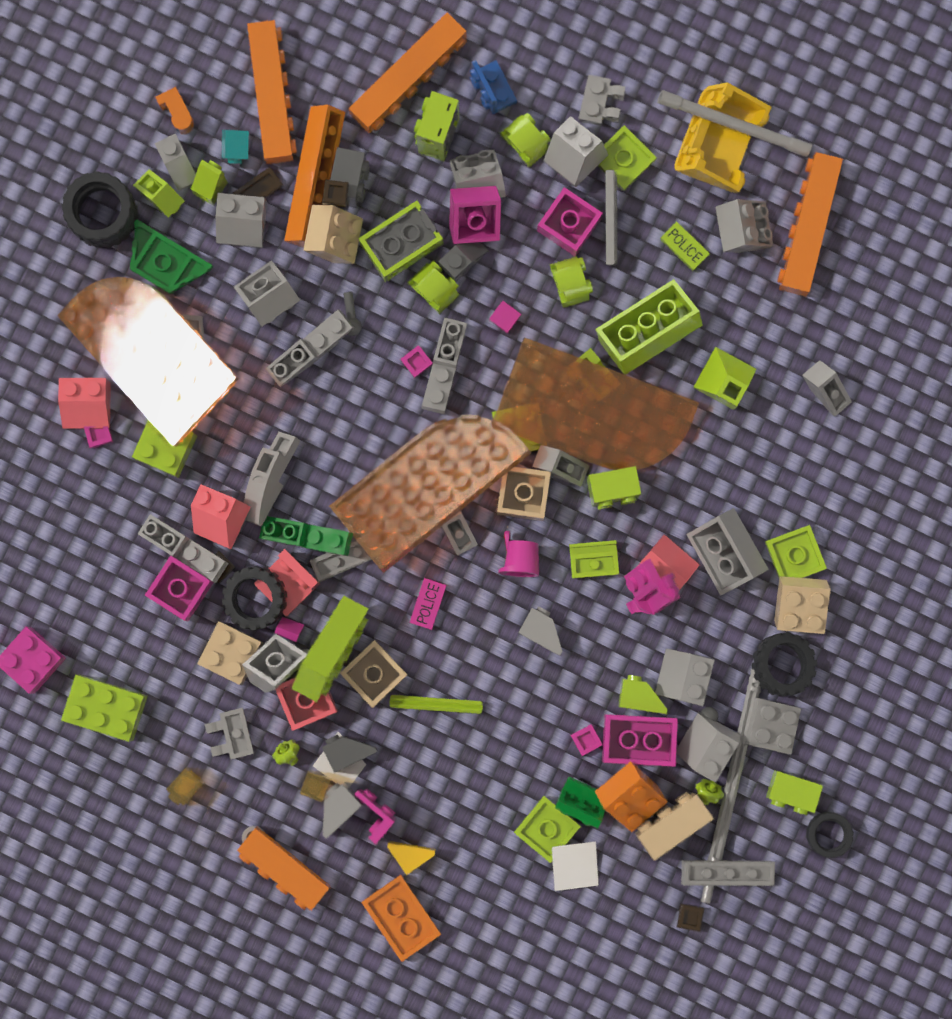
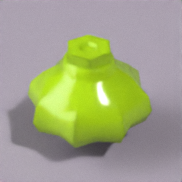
M293 739L284 741L276 747L272 757L279 765L287 763L293 766L299 760L297 754L300 747Z
M702 779L701 782L696 784L695 788L698 796L704 805L709 803L717 804L724 797L721 786L712 780Z

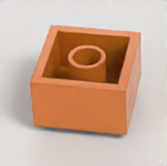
M632 761L595 791L604 809L631 832L667 803L659 786Z

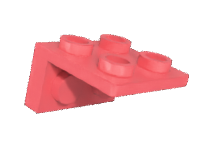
M284 549L278 555L280 558L269 569L272 573L275 572L279 576L278 579L283 581L285 585L283 588L284 591H287V598H285L287 606L286 609H283L282 613L288 616L320 583ZM258 579L254 585L272 602V594L268 585Z

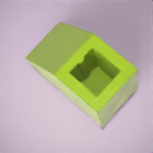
M201 160L191 190L194 195L214 206L218 193H222L228 182L220 165L211 160L209 163Z

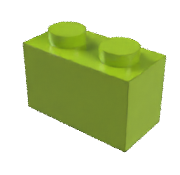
M774 770L766 798L772 799V805L785 808V804L794 806V812L807 815L808 811L815 813L823 785Z

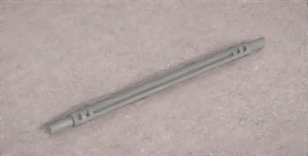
M751 669V675L748 680L749 683L737 732L740 734V740L732 754L724 797L722 798L708 860H722L748 746L745 744L753 704L755 698H759L761 692L760 682L754 678V669ZM704 885L701 902L710 904L714 885Z

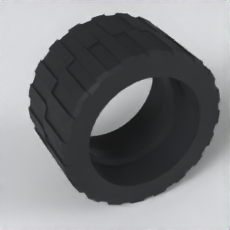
M99 171L83 174V176L77 177L67 187V191L63 196L62 210L67 226L81 241H84L89 246L110 248L114 245H119L135 229L134 223L138 219V208L135 199L125 184L116 176ZM98 191L113 192L121 202V211L117 220L109 227L101 230H92L84 226L80 220V208L84 200Z

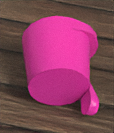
M505 531L506 559L504 567L500 568L498 573L514 577H538L539 544L522 540L510 541L511 531Z

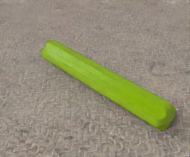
M391 695L389 702L391 708L481 714L483 710V702L473 700Z

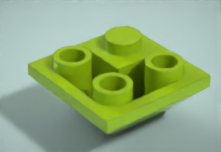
M715 347L693 388L734 410L747 390L756 368Z

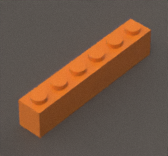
M446 12L349 107L350 115L369 134L373 130L377 131L385 123L384 119L389 114H395L401 107L400 103L406 97L410 99L417 92L418 89L416 87L422 82L426 83L434 75L433 71L438 66H444L450 59L449 55L455 49L459 51L466 44L467 31Z
M275 20L247 23L266 164L294 161L293 154L297 153L295 139L291 140L290 131H294L293 118L288 117L287 109L291 108V100L289 94L285 95L284 86L289 85L287 72L282 71V64H285L286 61L284 49L280 50L279 42L283 41L281 27L276 26Z
M331 105L310 107L284 239L285 242L299 247H304L312 205H323L325 180H330L336 150L340 143L345 111Z
M816 152L812 159L808 158L805 167V172H808L807 180L802 181L799 194H803L801 203L797 202L794 216H797L796 224L791 225L788 238L792 239L790 247L786 246L782 259L786 261L785 267L780 269L777 282L780 283L779 290L805 297L810 292L843 161L842 158Z

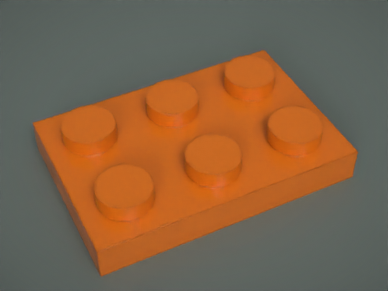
M401 874L361 902L401 962L441 935V932Z

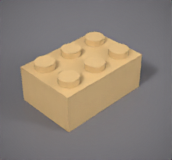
M683 793L675 799L677 802L671 808L668 806L663 807L656 812L658 817L651 822L647 819L637 828L638 831L634 834L654 861L713 820V817L696 794Z

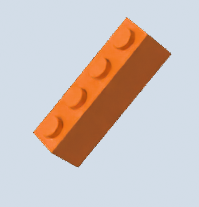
M258 826L254 828L237 850L240 853L239 858L248 865L253 863L259 868L257 872L266 880L269 878L273 879L277 883L276 888L285 895L290 893L296 898L294 902L303 910L308 908L312 911L330 888L326 881L263 832Z

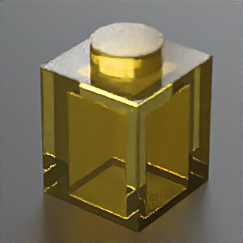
M187 767L166 789L170 793L168 797L175 804L179 805L181 803L184 806L203 787L205 782Z
M310 770L307 772L300 794L323 802L332 778Z

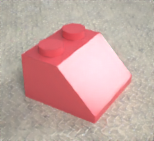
M59 378L58 402L63 429H84L83 426H96L91 429H104L103 426H108L110 429L111 383L106 378Z
M200 484L191 504L194 533L232 549L251 506Z
M666 535L660 538L638 564L640 565L642 562L651 559L661 579L670 573L674 574V581L679 590L699 567V564Z

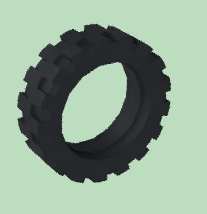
M258 566L244 568L235 572L227 580V586L223 589L222 593L224 594L222 604L225 605L226 610L224 611L226 615L232 618L231 621L234 624L240 625L239 627L243 629L258 630L273 625L277 619L282 617L283 609H286L287 602H285L287 591H284L283 587L285 585L283 581L278 579L279 576L275 572L272 573L270 569ZM253 578L262 580L268 585L273 599L268 613L258 618L249 617L243 613L237 599L238 590L242 583Z
M789 632L769 636L759 643L756 647L757 651L753 653L752 657L754 658L752 670L754 669L755 671L754 678L760 682L759 686L762 689H767L769 694L778 695L779 697L796 695L805 691V688L812 684L813 681L811 680L816 676L817 672L815 671V666H817V660L814 659L815 652L813 649H810L808 641L802 640L801 636L797 634L792 635ZM779 645L789 646L800 659L801 669L799 676L791 684L779 683L769 671V655L773 648Z

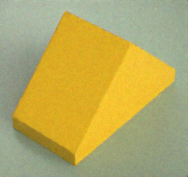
M389 841L387 846L406 875L432 858L436 850Z

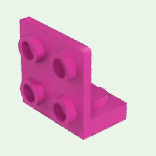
M359 789L355 795L384 819L382 821L379 818L368 830L372 833L369 839L376 844L396 821V818L393 817L395 812L386 804L383 806L379 805L375 801L377 796L370 790L366 789L363 791Z

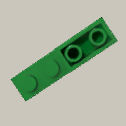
M267 516L262 524L259 538L300 548L348 556L353 533Z

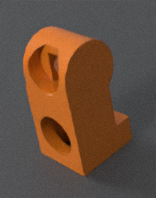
M176 86L155 97L162 110L169 109L172 115V124L178 133L188 134L194 128L193 119Z

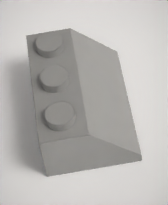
M734 508L686 534L720 595L769 570Z

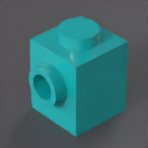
M222 130V158L228 159V163L242 164V159H248L249 131Z

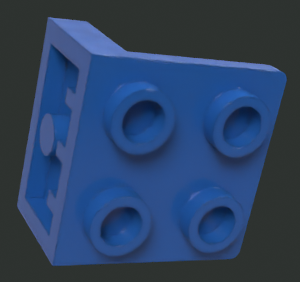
M476 60L472 61L470 81L475 90H480L482 96L480 100L485 110L490 109L492 115L517 103V99L497 60L481 68Z

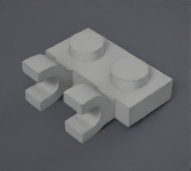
M588 75L579 121L600 126L603 119L619 123L620 109L605 107L608 97L623 101L625 87L618 85L610 86L611 79Z
M243 708L219 713L220 721L205 724L207 734L224 730L226 744L211 747L212 757L229 753L230 759L254 754Z

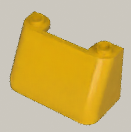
M728 82L705 88L697 103L760 127L767 124L771 106ZM693 115L674 168L684 175L733 193L740 192L745 184V174L739 170L751 136Z

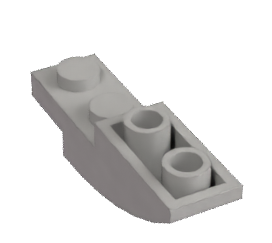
M338 309L304 339L297 341L265 369L281 387L339 343L338 341L354 329V326L342 311Z
M444 318L422 409L445 414L467 323Z
M278 432L270 449L262 448L253 467L245 493L244 503L251 506L245 521L262 526L283 487L279 480L300 443V440L295 436Z
M151 514L138 532V535L214 583H217L229 564Z

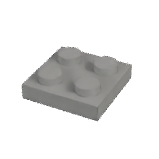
M755 698L745 744L791 755L801 708Z

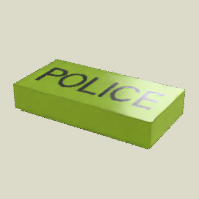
M678 222L660 238L692 271L710 254Z

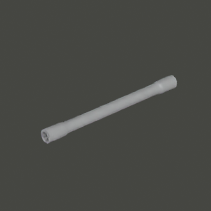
M662 90L659 94L658 103L690 113L786 148L788 151L805 157L811 151L812 144L779 134L702 106L665 90Z

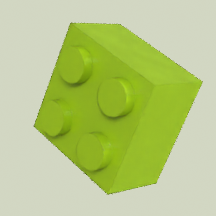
M151 414L132 458L179 478L197 435Z
M636 466L591 474L587 478L592 507L597 506L598 510L611 508L615 502H621V505L635 503L637 501L636 498L641 495Z

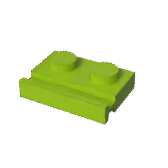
M616 540L569 544L572 579L619 575Z

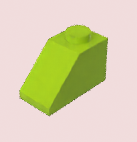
M150 169L133 185L168 218L176 213L184 202L167 182Z
M628 675V679H622L618 707L667 714L665 705L647 682H642V677Z

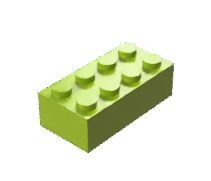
M673 279L595 330L600 344L622 373L626 375L703 326L700 311Z
M346 596L342 597L302 662L292 686L293 690L315 702H318L321 695H327L334 678L338 677L343 663L348 660L353 651L352 648L359 642L363 634L362 631L369 620L365 618L369 610L368 608Z

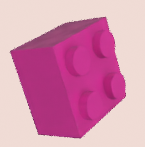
M497 186L450 189V232L453 243L500 241L501 199Z
M564 187L539 222L537 231L573 256H576L600 222L603 213Z
M170 555L145 596L182 620L189 622L214 582Z
M26 626L0 655V668L29 694H35L65 661L66 657L35 629Z

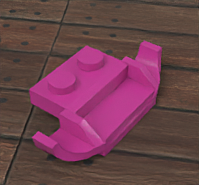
M651 559L642 562L624 576L628 589L635 597L626 604L631 614L644 612L654 615L680 598L679 589L674 581V574L670 573L661 579Z

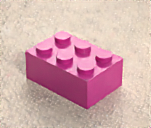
M604 714L602 762L628 764L632 761L638 765L676 766L678 718Z

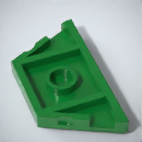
M136 219L132 243L133 253L130 262V270L171 295L212 270L213 266Z

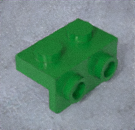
M572 777L567 778L555 806L556 809L560 810L564 815L581 820L585 825L599 828L605 813V809L595 793L597 789Z

